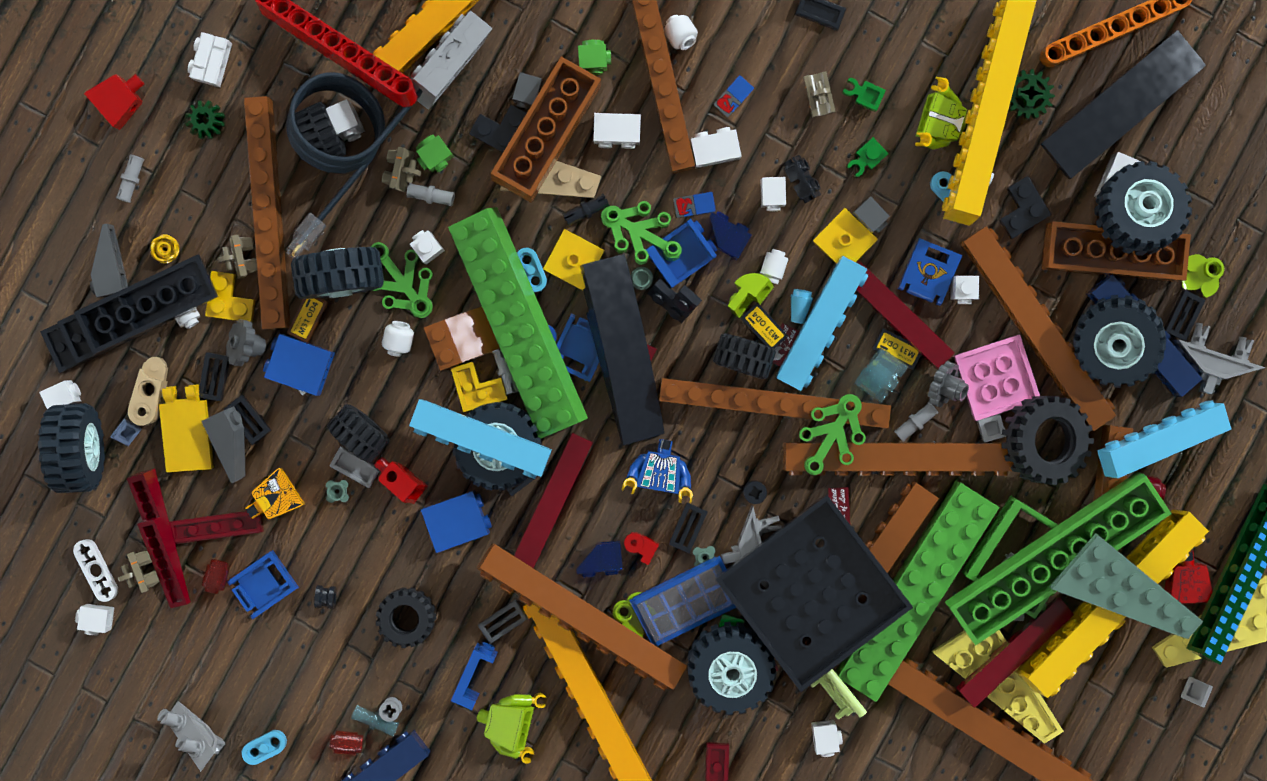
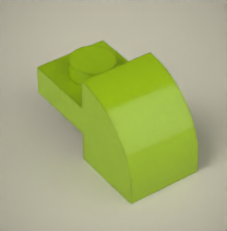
M750 273L740 277L735 281L739 291L731 296L728 308L732 314L740 318L752 301L761 305L774 288L770 279L758 273Z

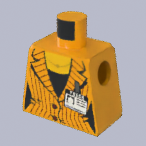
M278 468L251 492L256 501L245 507L252 519L264 513L269 520L305 505L283 468Z

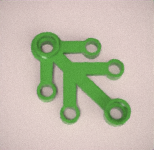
M647 201L640 202L637 207L621 210L617 206H609L602 211L601 220L605 226L612 230L616 252L625 253L628 250L629 243L622 236L621 228L629 231L635 252L634 260L637 264H645L649 257L648 252L643 248L641 239L663 250V256L668 261H676L680 258L682 248L679 243L675 241L667 242L647 231L656 227H668L671 221V216L668 213L662 212L657 218L635 223L627 220V218L638 215L642 217L648 216L651 211V205ZM645 206L648 211L643 212L640 210V207ZM609 214H616L617 217L615 219H611L609 217ZM664 217L668 221L663 223L660 221V218ZM624 243L626 247L619 248L617 244ZM675 247L677 251L671 252L668 248ZM643 254L646 258L641 260L637 255Z
M380 242L374 243L371 247L384 250V254L380 256L381 262L396 282L384 281L381 288L373 291L389 290L403 292L411 300H398L393 296L387 295L383 298L382 305L386 309H408L418 318L429 316L433 305L427 295L429 281L433 278V272L429 268H422L419 271L418 276L421 281L417 294L412 288L415 263L419 260L417 253L412 249L406 251V266L403 276L388 256V247ZM411 252L416 254V258L413 261L408 259V254ZM425 270L430 273L428 279L422 278V272ZM388 298L393 299V305L390 307L385 303ZM421 302L425 304L423 311H419L417 308Z
M847 394L841 397L836 405L812 409L811 417L815 421H822L825 416L839 415L835 422L800 429L799 437L803 441H810L815 436L827 434L815 456H810L805 460L804 468L809 474L818 475L822 472L824 467L822 461L835 439L840 451V462L844 465H849L853 462L854 456L849 452L843 426L848 419L852 430L851 441L856 445H861L865 442L866 436L861 432L857 417L862 407L861 401L857 396ZM850 401L853 402L854 408L847 410L846 404ZM816 410L822 411L821 418L817 419L814 417ZM804 430L810 431L809 438L802 437ZM858 433L862 435L860 442L854 440V436ZM846 453L850 455L848 462L842 460V456ZM817 462L819 465L818 469L811 470L810 464Z

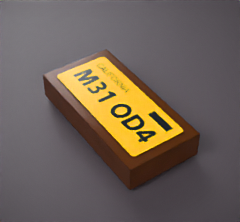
M321 298L303 299L287 333L309 343L329 302Z

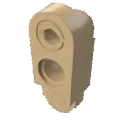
M160 357L149 358L143 363L142 369L139 370L128 407L129 419L136 425H149L160 417L159 404L164 403L162 389L167 387L168 382L166 381L168 367L165 360ZM149 383L154 386V393L151 396L146 392V387ZM142 407L146 410L144 416H140Z

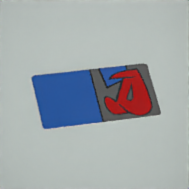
M739 75L718 98L714 106L726 117H729L753 91L754 87Z
M713 192L673 199L677 218L716 211Z

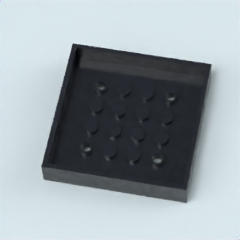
M827 494L823 495L716 577L718 584L800 692L804 691L913 608ZM817 539L824 540L822 547L816 546L815 542ZM762 581H767L769 583L767 589H762L760 587V583ZM862 594L866 595V601L860 603L858 597ZM810 637V644H803V638Z

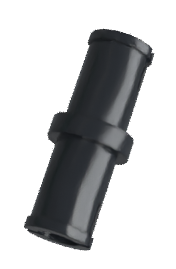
M602 193L586 203L583 201L580 203V206L563 213L562 215L565 221H567L568 227L586 217L590 219L592 214L609 207L610 205L608 200L605 199V195Z

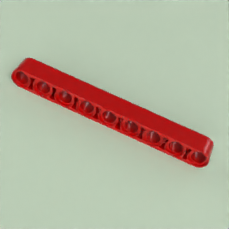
M255 0L261 13L266 18L398 105L409 107L417 101V94L409 77L290 0Z

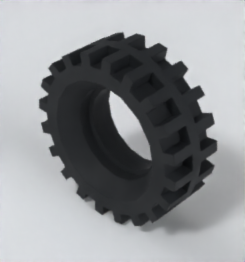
M1033 396L1032 399L1021 401L1022 407L1015 406L1012 409L1015 415L1007 417L1005 420L1009 424L1008 430L1002 429L1001 434L1006 435V442L1001 443V446L1008 450V454L1004 458L1006 461L1013 462L1010 469L1013 472H1020V478L1034 483L1057 485V483L1069 482L1068 477L1076 478L1079 475L1076 470L1078 468L1085 469L1087 466L1084 458L1091 457L1092 452L1088 451V444H1094V438H1089L1088 432L1093 430L1092 425L1085 424L1088 416L1086 413L1078 412L1081 408L1078 404H1071L1070 399L1059 398L1058 396ZM1047 419L1058 421L1065 435L1061 454L1051 462L1043 460L1038 455L1035 446L1036 432L1039 426Z

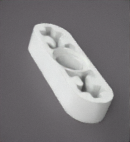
M89 539L77 542L73 549L74 555L96 598L102 602L114 599L118 594V586L96 543ZM83 545H84L85 547H87V546L90 547V550L88 551V555H87L86 553H84V554L81 553V550L83 549ZM89 557L96 558V560L90 561L87 564L85 562L86 560H89ZM93 564L99 565L102 569L99 577L93 576L90 572ZM104 577H106L107 579L105 581H102L101 583H96V581L101 580ZM104 586L111 588V591L108 593L109 596L102 594L101 591L104 589Z

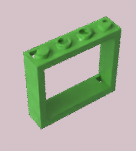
M1010 495L961 572L972 581L982 577L979 575L980 570L1020 509L1051 529L1059 524ZM1049 597L1025 613L1036 619L1037 615L1042 610H1045Z

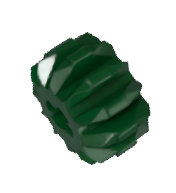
M199 100L197 102L198 108L191 105L192 114H185L187 118L191 119L185 123L187 127H192L190 133L192 135L198 134V138L202 140L205 136L208 139H213V132L220 135L221 132L217 129L218 126L225 127V123L219 121L225 117L224 113L219 112L221 107L218 105L213 106V103L207 100L205 105ZM204 116L208 117L209 121L207 124L203 123L202 118Z

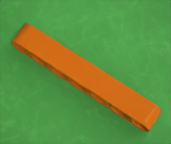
M1175 0L1146 1L1049 44L1041 51L1040 61L1047 67L1056 66L1177 13L1190 5L1192 0H1182V4H1178ZM1154 4H1158L1161 7V14L1155 12ZM1133 13L1140 16V23L1133 20ZM1112 22L1119 25V32H1115L1112 29ZM1091 31L1098 34L1099 41L1092 40L1090 36ZM1070 41H1075L1077 43V51L1072 50L1070 48ZM1049 50H1054L1056 52V60H1052L1049 57Z

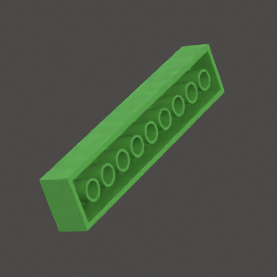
M498 207L486 208L449 226V231L533 425H536L538 429L536 431L540 439L588 419Z
M1136 472L946 600L945 603L976 646L1055 593L1056 591L1051 589L1050 586L1095 533L1113 548L1119 550L1172 513L1147 476Z
M957 481L954 482L893 579L913 608L839 664L835 673L842 681L877 702L1000 507Z

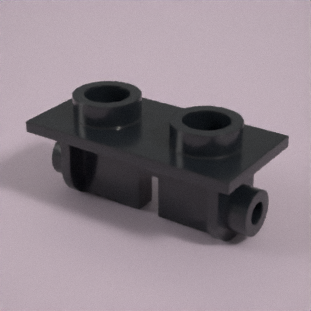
M797 155L792 157L794 162L791 159L784 162L785 168L783 169L790 182L799 179L800 183L793 187L800 200L807 203L821 195L819 191L821 187L818 181L811 177L808 171L810 169L808 162L805 158Z

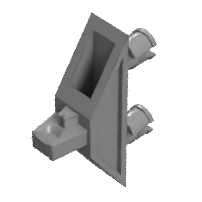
M1202 323L1195 324L1191 342L1172 340L1175 345L1184 351V357L1187 361L1195 364L1200 370L1199 375L1202 377L1199 392L1205 394H1212L1215 385H1220L1222 379L1265 368L1250 363L1248 360L1254 340L1246 341L1247 338L1239 337L1234 356L1206 349L1204 345L1211 327H1203Z
M751 505L737 542L738 545L731 546L732 552L721 554L723 563L728 564L738 561L761 543L760 536L763 533L779 530L781 525H770L779 521V516L758 520L755 516L754 507ZM767 581L761 582V584L767 589L769 583Z
M177 701L171 711L163 709L158 715V721H161L160 724L170 726L178 739L175 747H178L179 751L188 753L200 772L214 754H218L225 745L222 738L215 735L206 723L179 701Z

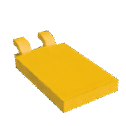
M199 384L185 387L187 399H177L176 386L162 389L165 403L159 404L166 472L214 468L211 441L201 422L209 418L207 400H200Z

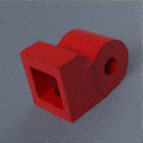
M631 532L626 536L624 546L631 553L638 552L643 556L640 561L649 565L659 543L641 533Z

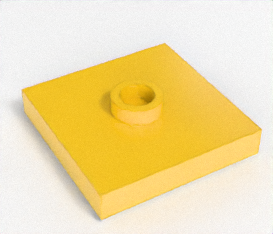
M846 208L813 240L836 264L841 256L857 262L878 241Z
M564 229L543 270L583 291L585 284L580 265L600 260L605 250Z

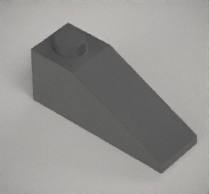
M110 224L102 225L91 271L92 281H90V288L97 298H105L128 287L114 225Z
M233 406L201 421L231 484L245 477L244 426L241 415Z

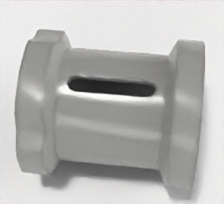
M395 697L387 698L379 708L380 717L386 722L396 720L402 711L401 701ZM388 705H391L393 709L395 708L393 714H391L390 710H386Z

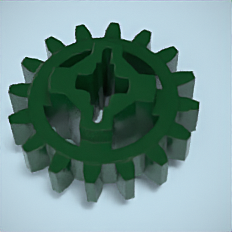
M1030 69L1028 74H1026L1025 70H1021L1019 76L1017 75L1010 101L1011 107L1008 109L1009 112L1017 111L1015 114L1016 118L1023 114L1024 120H1028L1030 115L1033 119L1039 117V113L1041 115L1047 113L1045 107L1050 108L1053 105L1049 100L1055 97L1054 94L1050 93L1054 85H1047L1050 78H1041L1042 71L1034 75V69ZM1025 80V83H1023V88L1017 89L1016 86L1018 85V83ZM1028 90L1029 94L1033 95V97L1030 99L1029 95H1025V92ZM1036 101H1042L1038 108L1033 109Z

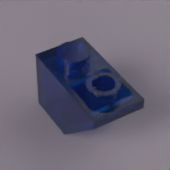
M719 211L716 214L712 212L709 216V221L717 249L738 260L752 234L748 233L749 228L741 223L734 225L728 221L729 217Z
M620 540L597 542L577 566V574H582V577L596 576V572H605V575L619 574L618 570H623Z

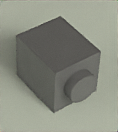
M520 72L512 98L513 102L517 103L516 107L524 110L530 109L542 89V78Z
M869 197L852 213L871 233L874 231L879 233L888 225L886 220L890 217L872 197Z

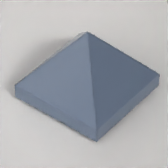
M124 418L110 437L129 446L142 428Z

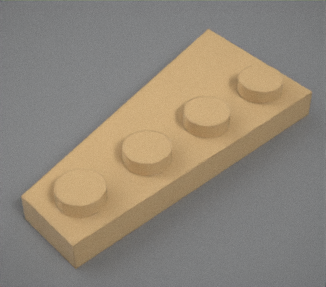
M556 161L538 194L594 199L601 176ZM502 186L500 188V191H509Z

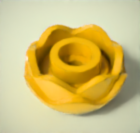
M163 234L153 239L151 242V255L155 260L160 263H170L177 258L179 244L175 238Z

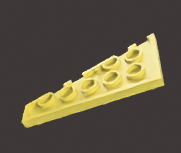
M1267 573L1262 575L1227 652L1267 641ZM1171 634L1152 646V649L1166 668L1201 659V657L1186 649L1192 635L1189 639Z
M998 630L975 646L966 632L962 631L932 650V652L966 679L990 658L989 655L1006 642V639L1001 631ZM1015 671L987 696L1044 744L1064 732L1042 696L1035 692Z

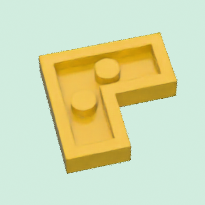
M211 271L210 279L219 297L207 302L205 316L237 321L242 319L253 323L256 300L233 297L236 274Z
M474 362L451 368L463 412L473 410L484 404L508 400L501 378L479 383Z

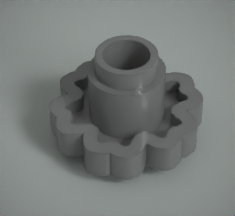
M238 319L237 324L234 323L229 332V340L226 344V356L229 357V364L242 367L244 362L247 363L250 356H261L264 353L266 341L260 335L255 334L252 322Z
M946 361L944 365L939 367L929 388L928 397H930V404L941 408L949 399L953 401H963L965 399L969 385L959 378V365Z

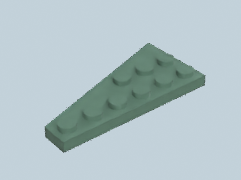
M1096 533L1050 586L1055 591L1189 639L1203 622Z

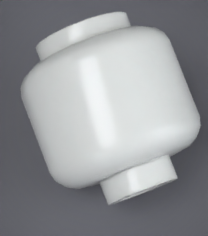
M673 15L666 21L664 35L674 49L686 50L695 44L698 31L688 16Z
M393 321L392 324L385 327L382 346L388 350L389 355L400 357L401 354L408 353L411 350L414 332L410 325L401 321Z

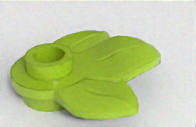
M1199 254L1189 256L1187 280L1182 281V288L1186 290L1201 289L1205 298L1212 296L1218 290L1219 278L1224 273L1222 261L1218 258L1206 259ZM1210 265H1213L1215 268L1213 273H1210L1208 270Z
M636 592L631 594L627 600H621L614 605L613 616L623 626L643 637V627L629 601L643 593ZM646 605L651 616L657 614L652 607ZM625 607L629 612L627 615L620 614V609Z

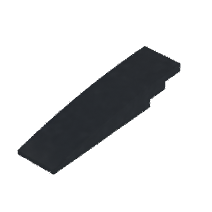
M1177 30L1074 114L1040 145L1068 179H1072L1201 71L1206 64Z
M197 254L75 311L73 315L58 321L57 324L40 332L58 372L63 373L156 329L219 296L200 255Z
M625 254L582 264L580 269L586 287L583 289L589 310L586 315L621 444L624 446L665 434L650 355Z

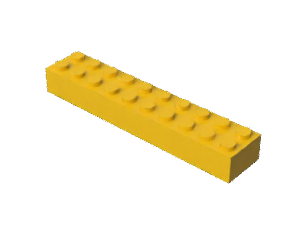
M1000 0L995 4L992 14L996 16L994 24H990L987 37L990 38L989 44L985 45L981 56L984 59L982 67H979L976 75V80L979 81L977 89H973L970 102H973L972 109L968 110L964 121L968 125L966 132H962L959 140V145L962 148L960 154H956L953 163L956 171L954 176L951 175L947 189H951L949 197H945L942 205V211H945L943 219L970 226L981 216L1037 0Z
M1171 510L1172 514L1163 519L1126 557L1157 584L1169 578L1173 573L1172 569L1178 563L1184 562L1189 557L1191 549L1202 544L1205 540L1204 536L1209 532L1189 511ZM1083 601L1073 612L1074 616L1038 648L1015 672L1035 692L1046 698L1054 696L1061 689L1060 685L1066 679L1069 680L1076 674L1077 667L1081 663H1086L1093 656L1092 652L1098 646H1102L1108 641V635L1125 623L1126 616Z

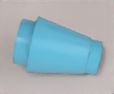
M794 289L793 294H791V322L804 324L813 300L811 297L812 292Z

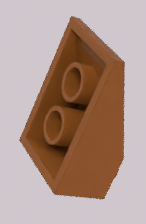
M482 306L424 327L440 371L500 349Z

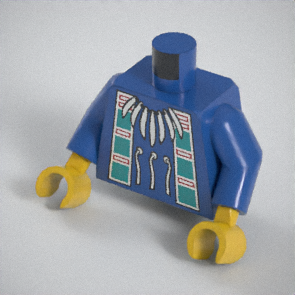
M659 439L657 452L648 450L647 454H640L630 465L626 480L621 488L624 491L625 486L632 487L631 494H634L637 487L679 494V503H682L683 496L690 498L689 503L692 502L693 497L691 476L686 463L680 460V456L671 454L673 441Z

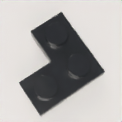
M510 105L501 124L479 114L469 134L503 153L527 113Z
M1028 176L1007 188L1018 208L999 219L1010 239H1013L1052 215Z
M661 279L647 293L656 304L661 305L669 312L673 319L678 320L681 324L702 301L687 286L684 285L676 293Z

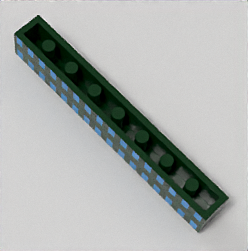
M1263 484L1202 613L1200 619L1203 622L1193 633L1186 649L1202 659L1219 665L1222 663L1267 566L1266 484Z

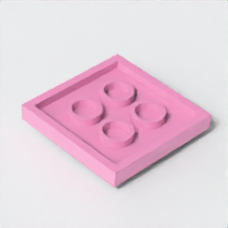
M1020 334L953 356L955 364L959 365L960 379L969 385L966 398L974 421L1011 410L1015 406H1023L1021 401L1024 399L1040 396Z

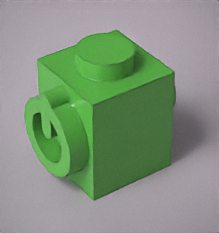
M586 40L582 41V45H578L579 67L593 75H602L603 71H607V64H611V50H606L604 41Z
M430 135L416 147V152L420 156L417 158V161L424 170L429 168L432 173L435 170L440 172L449 165L447 162L454 157L439 135L436 137Z

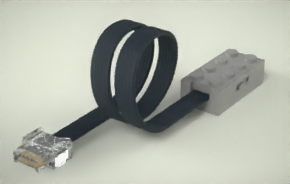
M471 10L466 16L463 14L459 16L453 24L454 27L451 31H447L436 49L433 48L426 56L422 66L419 65L411 74L410 79L417 94V101L428 110L484 44L492 30L487 23ZM322 73L307 80L297 90L292 99L286 121L287 136L295 152L305 162L322 171L330 173L356 171L318 217L309 213L297 227L292 237L294 240L287 248V254L295 258L304 249L309 251L326 228V225L322 222L371 163L379 146L412 106L403 107L385 129V118L378 100L364 84L355 78L342 73ZM319 91L342 93L356 101L369 116L374 128V143L364 152L354 156L338 157L326 154L313 147L302 136L295 121V110L305 98Z

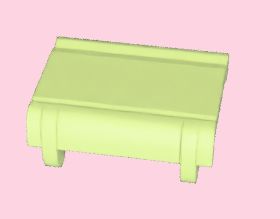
M833 669L811 684L813 688L820 683L839 706L840 710L835 714L837 719L842 718L844 715L849 716L852 712H856L859 717L867 713Z

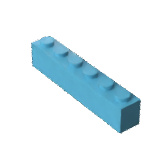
M844 256L840 257L775 376L777 379L800 391L803 387L807 388L813 378L810 373L814 367H819L824 358L821 355L825 347L829 348L835 338L832 335L836 326L841 327L846 318V315L843 314L847 306L851 308L857 298V295L854 294L857 287H862L868 278V275L865 274L867 268Z
M419 399L409 425L414 428V433L425 437L429 433L436 436L435 440L446 445L449 442L458 445L457 449L463 452L470 453L473 450L480 453L479 457L490 462L493 459L502 462L501 466L510 470H514L517 467L524 470V475L534 479L537 476L541 477L543 475L552 451L548 447L423 399Z
M1213 400L1202 402L1199 404L1200 407L1196 409L1190 408L1181 411L1180 416L1164 418L1161 424L1145 426L1143 428L1144 431L1140 433H1129L1121 441L1115 440L1106 443L1104 448L1097 450L1105 477L1120 478L1231 430L1224 403H1214Z

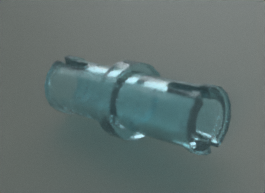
M359 705L356 706L351 717L353 720L355 719L369 725V728L372 730L378 729L392 737L399 726L398 722L384 721L380 717L379 712H371Z

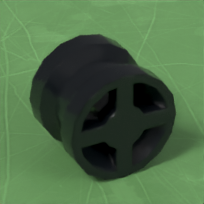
M753 480L747 482L744 486L743 495L749 503L760 504L766 499L767 490L761 482Z
M322 585L316 586L314 596L315 608H321L322 606H327L329 609L335 608L337 598L336 586L324 588Z

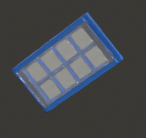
M720 556L685 571L629 600L653 645L659 646L736 608L716 581V577L726 570Z

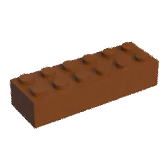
M561 56L492 170L491 180L532 203L601 87V79Z
M1053 221L1046 224L1042 269L1114 275L1172 282L1187 280L1191 234H1181L1175 241L1156 253L1149 254L1147 252L1144 255H1136L1135 251L1128 254L1122 251L1123 247L1115 248L1112 246L1111 243L1113 241L1109 237L1107 239L1103 237L1102 233L1104 230L1102 227Z

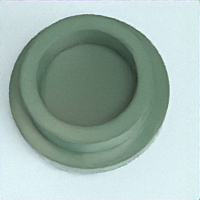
M645 267L636 268L631 273L632 284L639 290L649 288L653 282L652 272Z

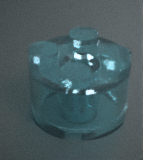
M880 348L870 359L867 367H864L855 381V385L881 403L888 394L887 390L892 392L899 383L897 376L901 377L908 366L886 350Z

